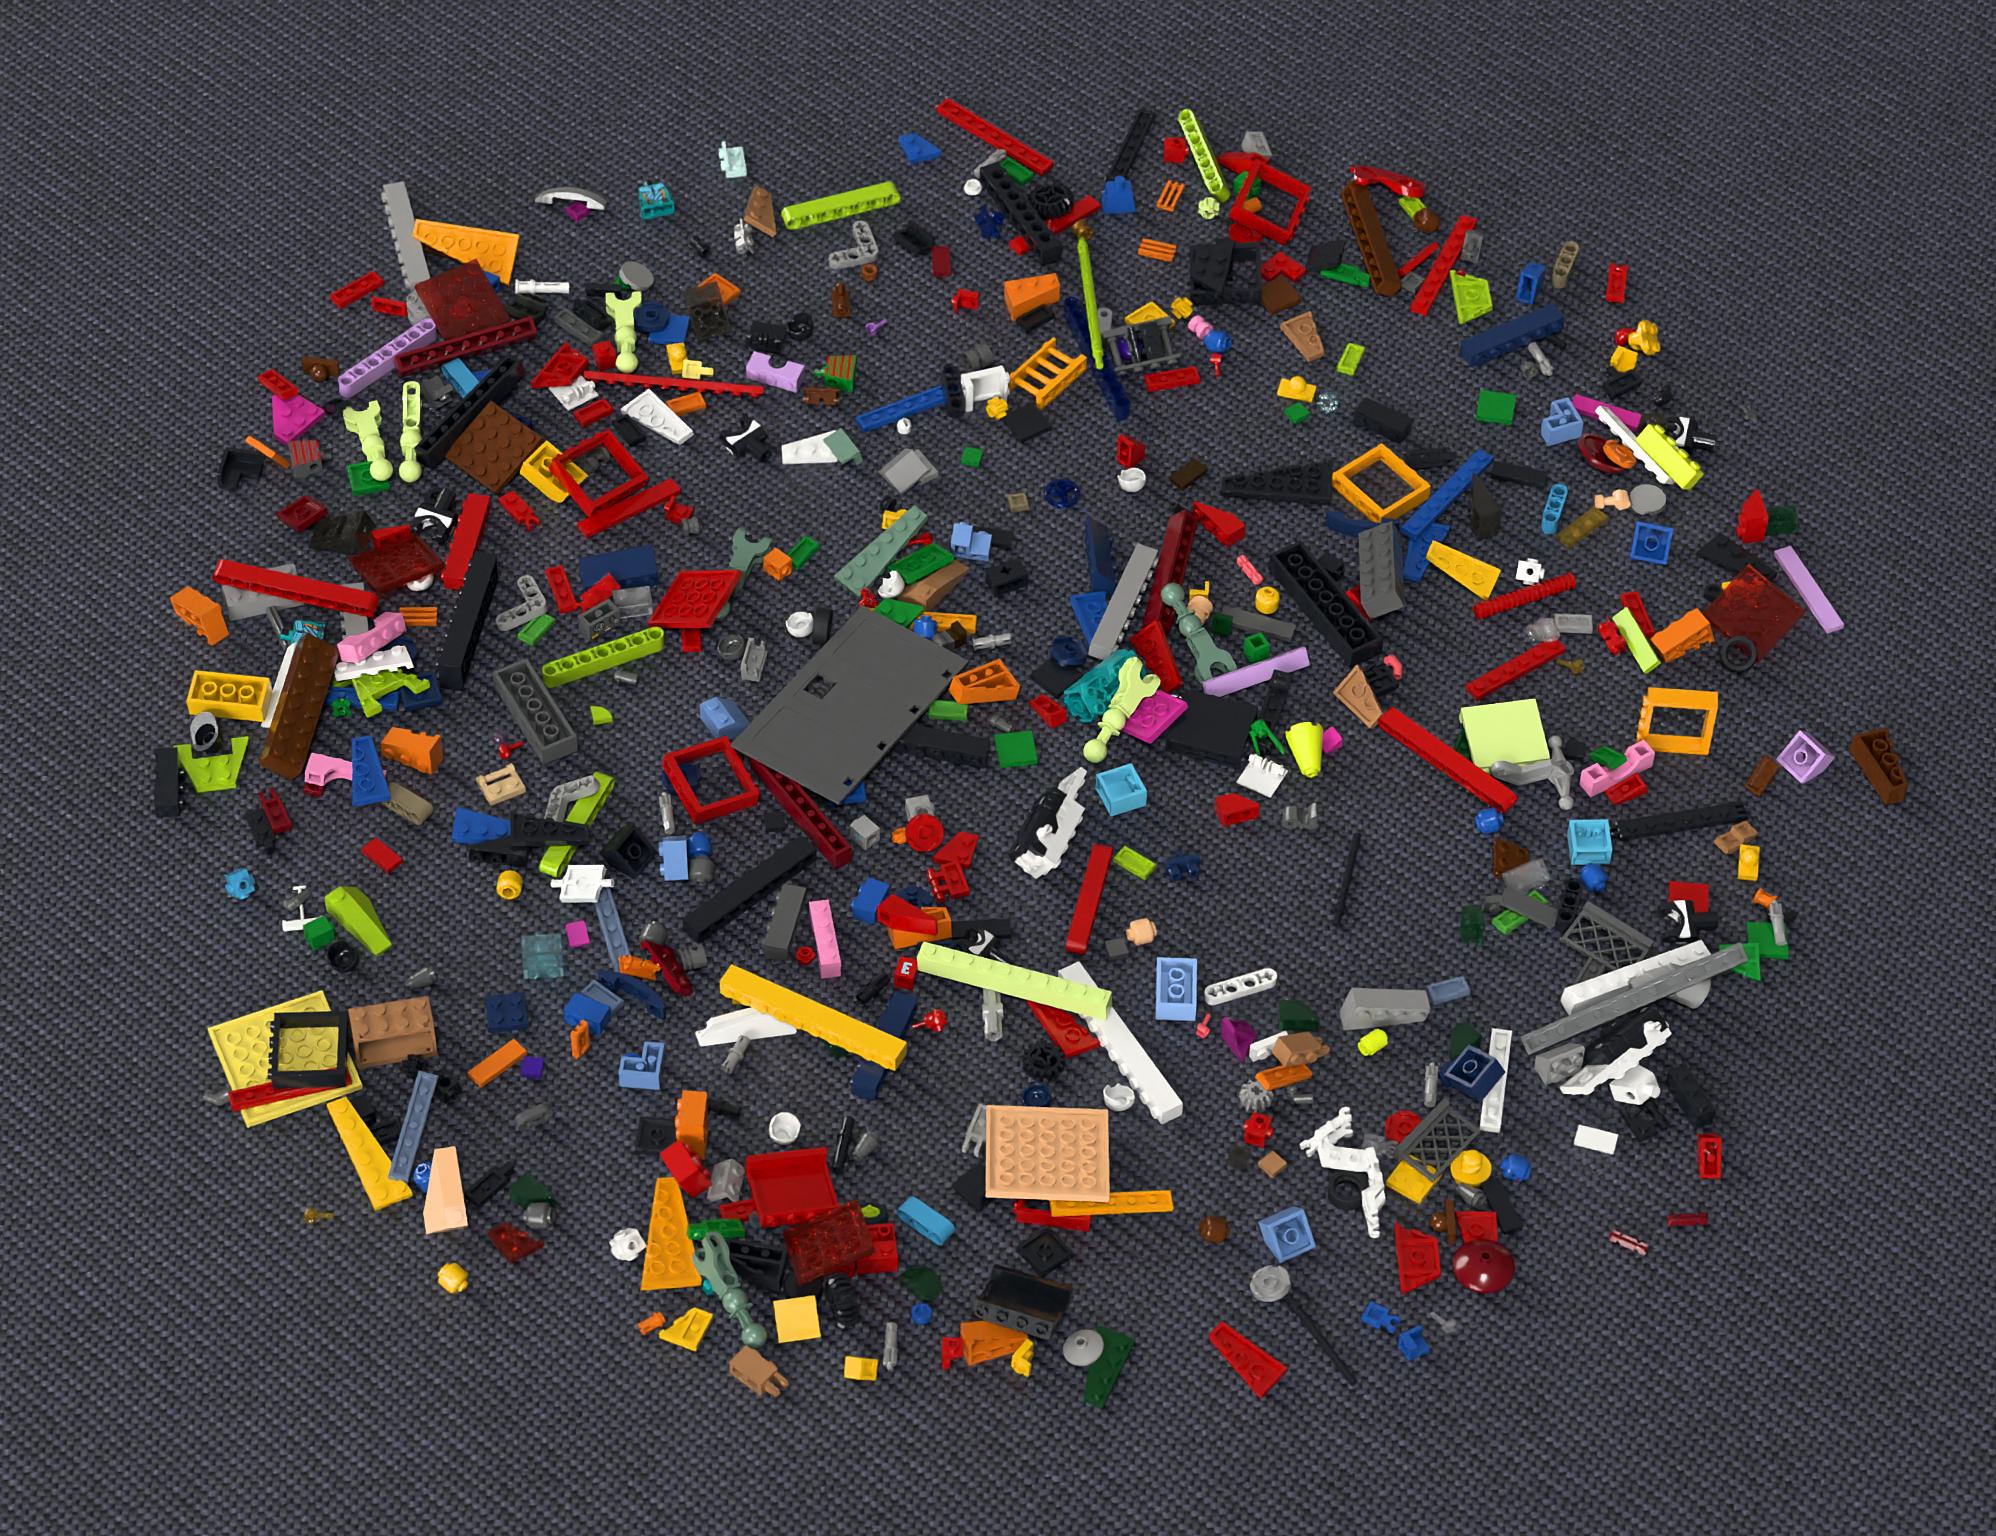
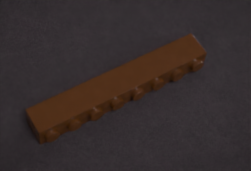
M1350 181L1342 190L1341 196L1368 273L1370 274L1371 282L1376 293L1393 297L1402 284L1367 186Z

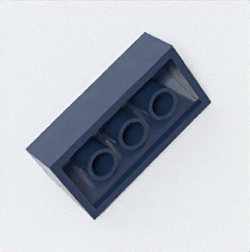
M1086 516L1085 546L1092 593L1106 591V595H1113L1115 587L1118 585V577L1114 576V573H1116V562H1112V559H1114V548H1110V545H1112V534H1108L1107 526L1091 516Z
M652 544L579 558L580 583L583 593L608 573L611 574L621 587L616 593L658 585V572Z

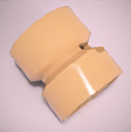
M1198 595L1190 600L1187 609L1188 611L1195 610L1194 615L1201 619L1203 626L1213 611V605L1207 598Z

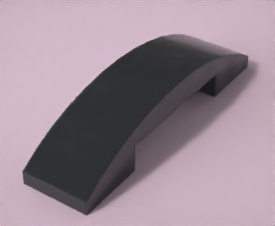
M1276 669L1273 671L1263 707L1256 720L1264 719L1272 733H1274L1292 679L1291 673Z

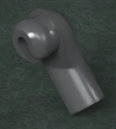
M304 889L294 898L285 899L283 907L287 911H294L311 897V892L308 889Z
M1295 1084L1287 1086L1286 1095L1295 1104H1313V1094H1301Z
M224 1089L217 1094L206 1091L203 1100L222 1106L229 1102L228 1092L232 1091V1089Z

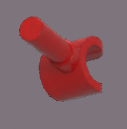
M1212 353L1211 363L1216 364L1215 376L1220 377L1222 355Z
M924 533L921 538L909 541L907 546L921 543L927 546L933 543V537L929 533Z
M519 741L509 746L501 744L499 748L500 757L502 759L509 758L511 756L510 751L522 746L523 742Z

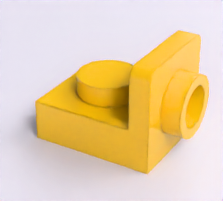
M1028 1339L1012 1355L1011 1367L1018 1374H1023L1026 1377L1031 1374V1363L1029 1362L1034 1356V1343Z

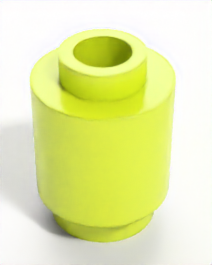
M1374 1029L1360 1039L1358 1043L1360 1052L1364 1056L1375 1054L1387 1046V1034L1383 1030Z

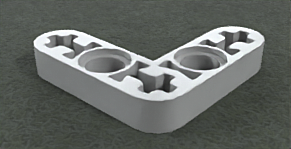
M856 221L853 224V235L858 247L833 252L829 255V266L832 269L875 262L878 259V247L869 225L865 221ZM862 240H869L870 242H869V243H862L861 241H862ZM852 255L858 256V258L851 259L849 257Z
M525 575L518 579V587L526 602L496 617L495 621L500 631L513 629L548 611L546 600L532 576ZM536 593L534 597H529V595ZM526 612L524 615L518 616V614Z
M591 775L555 787L550 794L544 819L548 817L553 818L554 821L563 822L568 802L594 794L599 789L600 782Z

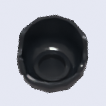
M804 312L794 314L792 322H787L788 335L794 339H805L813 332L814 327L812 316Z
M344 940L334 942L328 947L326 953L330 966L339 972L351 971L357 965L359 958L355 947Z

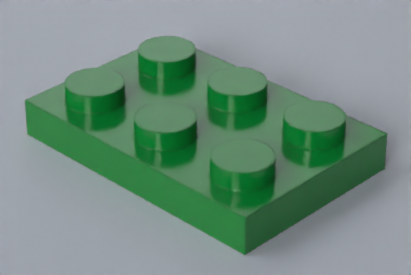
M931 543L887 567L889 573L897 571L905 583L911 584L926 575L932 574L933 571L947 566L948 563L954 561L952 553L935 543Z

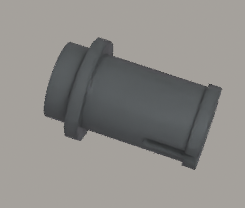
M617 669L614 680L617 683L624 682L637 686L639 674Z
M995 714L990 721L992 728H998L1005 733H1012L1015 728V724L1001 718L1000 714Z

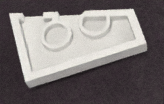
M836 430L782 445V463L837 462L835 455L823 442L824 438Z

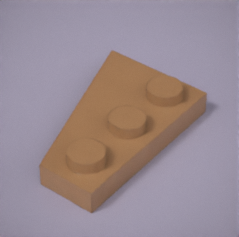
M756 185L752 190L743 221L774 237L776 226L771 193Z
M1311 311L1280 324V329L1308 362L1324 356V349L1317 334Z
M1357 664L1335 689L1333 694L1369 728L1374 729L1378 724L1377 720L1384 712L1361 666Z

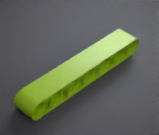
M1185 109L1180 112L1178 119L1207 188L1218 202H1225L1230 197V191L1202 125L1190 109Z
M885 182L788 206L782 210L781 216L787 228L794 230L894 205L900 201L901 197L893 182Z
M652 627L549 662L542 667L543 684L548 688L557 687L659 652L665 645L664 632L659 627Z
M596 771L593 776L600 782L599 789L590 796L578 799L565 821L586 824L590 828L610 795L615 784V778ZM579 845L550 846L541 860L539 872L559 878Z

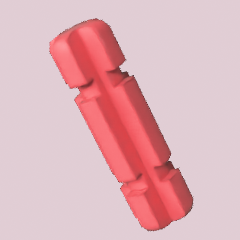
M1242 555L1237 558V564L1252 579L1251 581L1255 585L1261 584L1263 576L1257 573V569L1248 561L1247 557Z

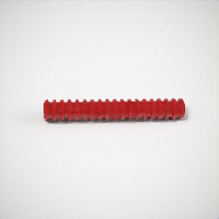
M1569 572L1551 580L1548 579L1546 582L1542 581L1541 583H1536V585L1533 584L1515 592L1512 591L1510 594L1506 593L1505 596L1500 595L1494 599L1491 598L1484 602H1479V604L1476 603L1473 606L1474 615L1477 619L1481 620L1493 614L1496 615L1498 612L1502 613L1514 607L1517 608L1519 605L1523 606L1524 603L1528 604L1550 595L1553 596L1555 593L1559 594L1560 591L1564 592L1565 590L1574 589L1576 587V579Z

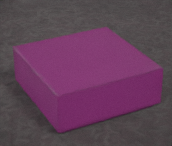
M579 200L565 209L566 214L577 222L591 214L590 209Z

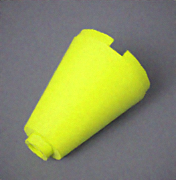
M1311 722L1293 725L1290 727L1291 731L1288 732L1286 730L1285 732L1286 740L1302 774L1309 778L1315 777L1321 771L1323 727L1319 723H1317V726H1314Z

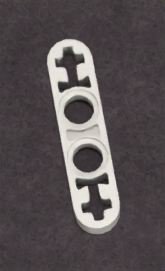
M1267 968L1209 985L1205 989L1204 1000L1210 1005H1217L1270 989L1276 985L1277 973L1273 969ZM1247 981H1252L1255 983V985L1253 987H1248L1244 983ZM1232 986L1237 990L1235 992H1228L1226 988Z

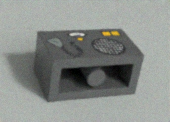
M610 599L605 600L578 615L579 631L589 642L621 625L620 610Z

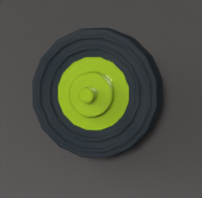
M861 1203L852 1209L851 1221L854 1226L887 1224L888 1211L883 1205L878 1203Z

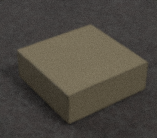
M1025 492L1007 495L1011 513L1029 510V503Z

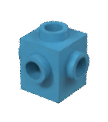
M240 868L224 875L227 881L225 887L229 895L241 900L251 896L250 892L255 891L253 886L255 885V880L251 874H248L247 869Z

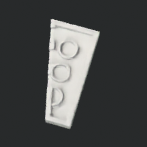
M650 389L621 408L622 414H628L631 419L678 445H681L694 435L693 431Z
M405 645L395 646L387 651H377L359 663L340 662L335 666L333 673L336 681L361 677L362 673L379 674V671L389 669L390 672L398 671V667L406 666L409 669L413 668V664Z

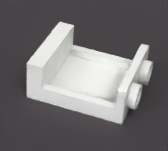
M1003 366L961 375V386L965 401L964 409L966 412L973 411V402L1000 396L1007 402V395H1010L1008 387L1010 377L1008 372H1005Z

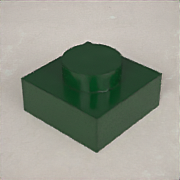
M1215 612L1211 632L1229 636L1233 616Z

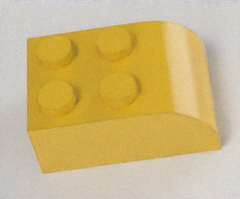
M546 440L523 463L520 474L548 498L560 503L570 494L549 470L552 462L551 459L555 458L557 454L561 455L563 453ZM573 462L563 466L579 486L588 477V474Z

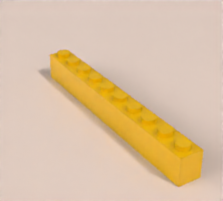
M732 964L720 980V993L725 997L735 999L745 1006L753 1007L763 1014L766 1013L779 1021L791 1024L796 1029L809 1032L814 1037L827 1040L832 1045H838L848 1052L856 1053L866 1060L880 1064L884 1068L896 1071L907 1054V1042Z

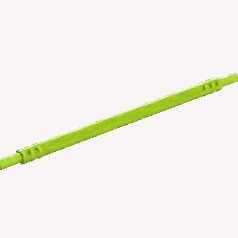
M1081 237L1080 240L1078 239L1077 247L1092 353L1095 358L1096 368L1102 369V357L1104 354L1089 250L1085 238Z

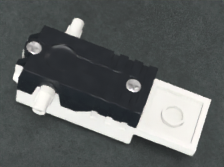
M1082 767L1063 779L1058 788L1052 787L1035 800L1031 812L1027 815V819L1024 821L1008 852L1011 860L1035 879L1041 875H1046L1051 868L1055 869L1060 864V857L1069 846L1067 844L1068 841L1076 833L1075 827L1083 819L1081 815L1085 808L1074 801L1078 796L1077 790L1085 782L1084 777L1087 771Z

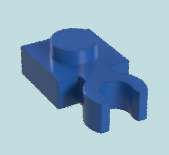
M1372 1301L1361 1317L1362 1322L1379 1330L1383 1325L1390 1333H1395L1396 1327L1391 1325V1323L1400 1325L1401 1321L1398 1316H1389L1388 1309Z

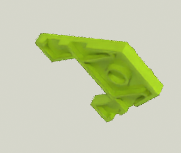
M399 668L398 671L392 672L389 669L380 670L379 674L375 675L362 673L361 677L351 679L367 718L382 711L381 704L376 700L380 699L383 695L396 691L404 685L415 694L430 688L428 680L423 679L422 681L417 679V676L414 674L407 675L402 673V669Z
M248 736L231 738L233 754L193 759L191 744L173 746L178 747L180 763L187 772V776L197 793L236 788L242 769V762L246 756V749L249 746Z

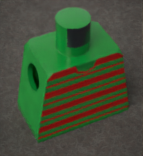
M857 355L827 357L826 366H815V376L825 377L826 387H836L842 391L853 393Z

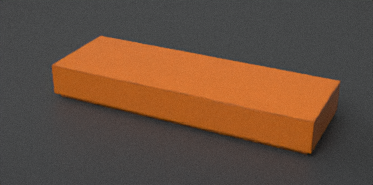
M512 1039L468 1071V1077L482 1088L525 1057L527 1050L515 1039Z
M1305 1064L1290 1067L1281 1065L1258 1072L1255 1078L1269 1091L1310 1079L1313 1073Z

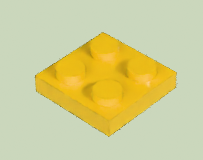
M1409 1155L1414 1160H1419L1416 1157ZM1402 1159L1386 1180V1186L1421 1205L1440 1180L1442 1174L1432 1183ZM1426 1165L1427 1170L1433 1175L1437 1172L1432 1166Z

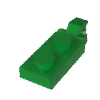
M1343 263L1337 267L1321 270L1320 275L1366 287L1369 286L1371 280L1370 274L1360 271L1359 267Z
M740 1219L701 1220L698 1224H688L686 1235L688 1239L698 1240L699 1238L703 1239L708 1232L715 1231L719 1232L723 1238L734 1239L745 1237L746 1231Z

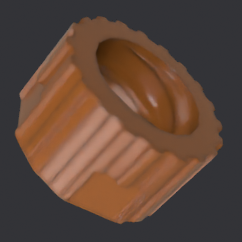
M872 264L864 265L862 268V278L867 281L875 280L877 277V267Z

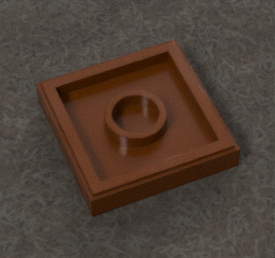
M1284 276L1262 284L1261 303L1271 315L1302 302V298Z

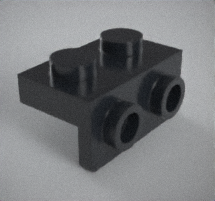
M912 220L908 222L906 229L894 231L892 237L898 241L899 245L906 247L916 256L930 253L936 239Z
M578 298L574 300L573 314L597 331L613 323V317L591 301L583 302Z

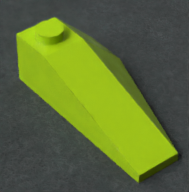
M339 886L325 896L326 911L376 957L392 947L370 899L357 887Z

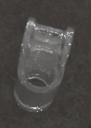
M1540 617L1535 624L1526 627L1527 635L1534 641L1553 642L1560 638L1554 618Z

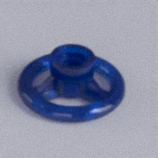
M1067 479L1054 480L1044 490L1047 502L1059 508L1074 505L1078 502L1081 495L1077 484ZM1074 489L1075 496L1072 500L1068 501V492ZM1050 494L1057 495L1061 498L1062 502L1053 500Z

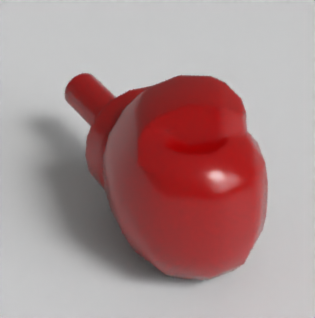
M1619 329L1614 337L1616 345L1624 347L1628 343L1629 334L1636 332V329Z
M936 1009L923 1016L924 1021L915 1023L912 1026L916 1029L926 1025L927 1029L932 1028L933 1031L940 1032L944 1030V1026L947 1024V1017L943 1010Z

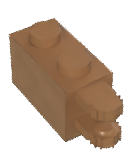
M1308 1031L1278 1037L1272 1053L1284 1067L1313 1063L1317 1058L1326 1056L1330 1052V1048L1328 1045H1322L1323 1040L1321 1037H1313Z
M748 1346L743 1347L729 1361L730 1373L761 1396L767 1391L774 1397H777L780 1394V1390L774 1383L783 1388L789 1385L787 1379L778 1373V1368L772 1361H767L761 1357L757 1350L750 1349Z

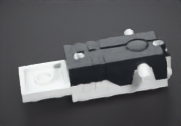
M1647 1005L1628 1013L1617 1023H1614L1601 1037H1598L1594 1040V1043L1589 1044L1588 1048H1585L1583 1059L1586 1066L1560 1086L1562 1093L1588 1095L1595 1090V1086L1605 1082L1608 1078L1620 1079L1625 1076V1072L1629 1068L1637 1066L1639 1060L1652 1054L1656 1046L1664 1044L1666 1038L1672 1033L1660 1011Z

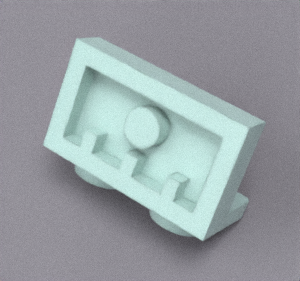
M722 142V148L719 149V158L723 159L721 161V170L725 171L726 178L747 176L743 147L726 148L725 142Z

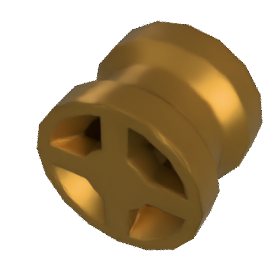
M1082 219L1077 221L1072 227V233L1078 235L1079 240L1081 237H1084L1085 241H1087L1094 233L1093 228L1088 226L1087 222Z

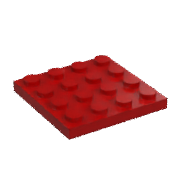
M740 570L679 571L647 622L649 627L710 628L742 577Z

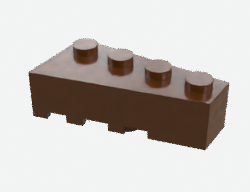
M1888 727L1856 734L1849 748V751L1885 805L1901 802L1908 788L1902 767H1899L1898 756L1893 750V741L1888 736Z

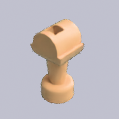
M1621 489L1614 491L1611 497L1604 498L1603 495H1595L1594 498L1596 510L1603 509L1604 505H1615L1618 510L1622 511L1631 505L1628 492Z

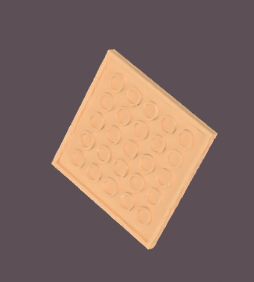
M987 1105L985 1197L1109 1202L1108 1110Z

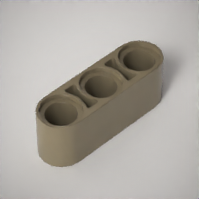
M1566 242L1562 247L1553 269L1551 282L1552 286L1557 289L1565 288L1577 262L1579 251L1577 243Z
M391 782L388 785L391 795L390 800L381 802L384 806L417 825H421L434 812L429 802L395 782Z

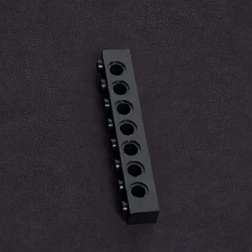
M999 162L980 167L981 184L1041 264L1061 259L1062 243L1055 238L1053 231L1049 230L1045 220L1040 218L1038 211L1031 206L1029 199L1025 198L1022 190L1016 186L1014 179L1010 178L1007 174L1006 169Z

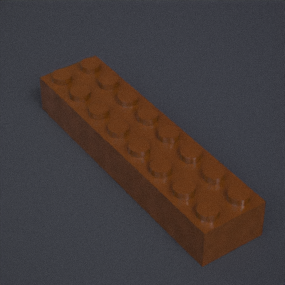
M306 633L296 644L258 763L291 781L303 770L339 655L337 647L309 633Z

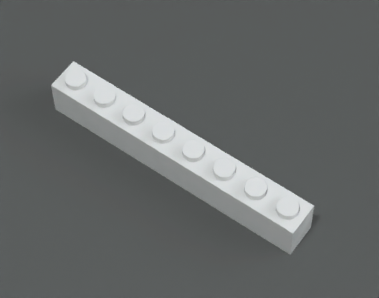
M1699 940L1564 989L1560 1001L1570 1016L1628 991V980L1645 974V971L1666 966L1668 963L1686 966L1711 954L1703 941Z

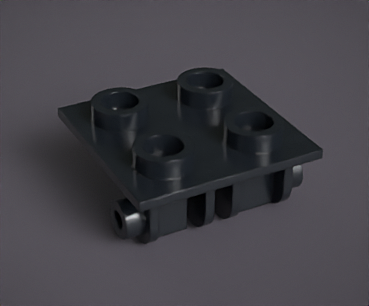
M753 321L750 331L746 332L747 340L744 347L780 353L787 327Z

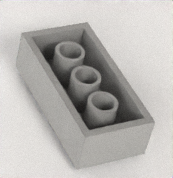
M294 563L269 568V570L298 576ZM221 584L230 621L265 614L267 612L266 609L275 606L278 611L304 605L302 602Z

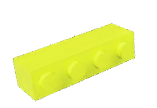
M1648 424L1635 441L1682 489L1691 490L1704 475L1700 470V465L1695 461H1691L1688 458L1689 454L1685 450L1679 449L1676 446L1677 442L1673 438L1667 437L1664 433L1665 430L1660 425Z

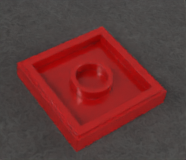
M1669 882V902L1691 900L1694 903L1695 912H1708L1709 884Z

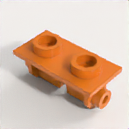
M629 954L627 956H619L620 973L656 981L655 972H659L661 969L657 964L650 960L642 961V958L633 957Z

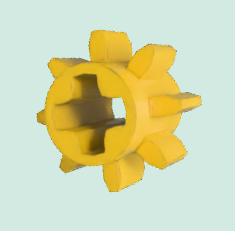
M1178 297L1171 305V308L1174 309L1171 313L1178 319L1181 317L1186 319L1193 311V308L1190 307L1193 303L1186 297L1183 299Z
M996 396L987 401L989 405L986 406V411L991 418L995 417L998 420L1007 415L1005 411L1008 410V405L1003 398L999 399Z

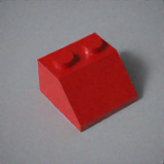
M1755 490L1743 504L1741 513L1738 516L1739 525L1736 526V534L1740 537L1742 544L1764 541L1769 516L1759 490Z

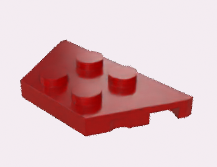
M565 342L531 381V387L545 388L572 385L589 365L588 358L581 355L576 349L572 350L570 345Z
M1395 1223L1394 1232L1401 1294H1406L1440 1278L1441 1268L1438 1240L1436 1237L1424 1235L1415 1229L1412 1231L1402 1228L1401 1224Z

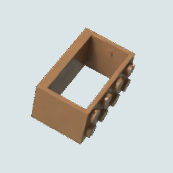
M428 996L348 1009L358 1069L402 1062V1060L408 1059V1054H421L422 1058L438 1056Z

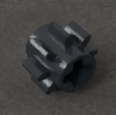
M408 1054V1059L402 1060V1071L407 1074V1078H417L419 1071L426 1072L427 1061L421 1059V1054Z

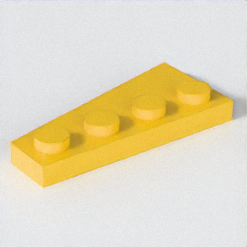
M1434 540L1425 557L1483 600L1489 599L1501 571L1494 566Z

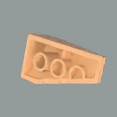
M455 1146L435 1149L423 1213L426 1234L468 1228Z

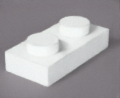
M1284 1031L1250 1044L1249 1057L1253 1062L1259 1059L1263 1060L1272 1055V1049L1277 1038L1288 1035V1033Z

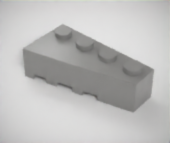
M1351 988L1339 1012L1343 1029L1346 1031L1424 1022L1431 1009L1426 990Z

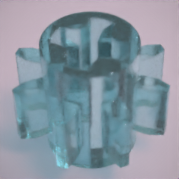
M1327 391L1326 396L1323 394L1319 395L1321 400L1317 404L1321 407L1320 412L1327 410V414H1331V409L1334 411L1338 410L1336 406L1341 401H1337V394L1331 395L1330 391Z

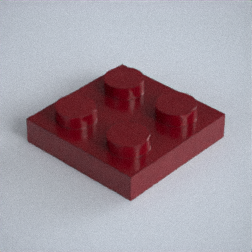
M304 495L276 513L278 520L301 532L327 515L328 510L327 507Z

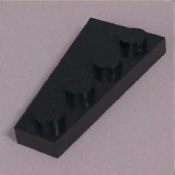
M1721 532L1696 553V557L1701 559L1703 557L1710 560V563L1716 566L1720 564L1727 567V571L1732 573L1738 572L1745 579L1757 578L1759 582L1764 581V587L1777 576L1776 571Z
M510 811L511 846L589 845V825L570 821L557 822L553 818L548 817L540 819L535 818V815L532 814L524 816L517 814L516 811Z

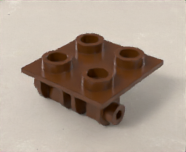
M1495 837L1493 847V875L1495 878H1501L1506 873L1528 881L1529 850Z

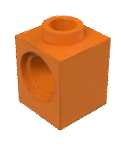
M774 548L763 557V570L778 581H781L792 572V558L779 549Z

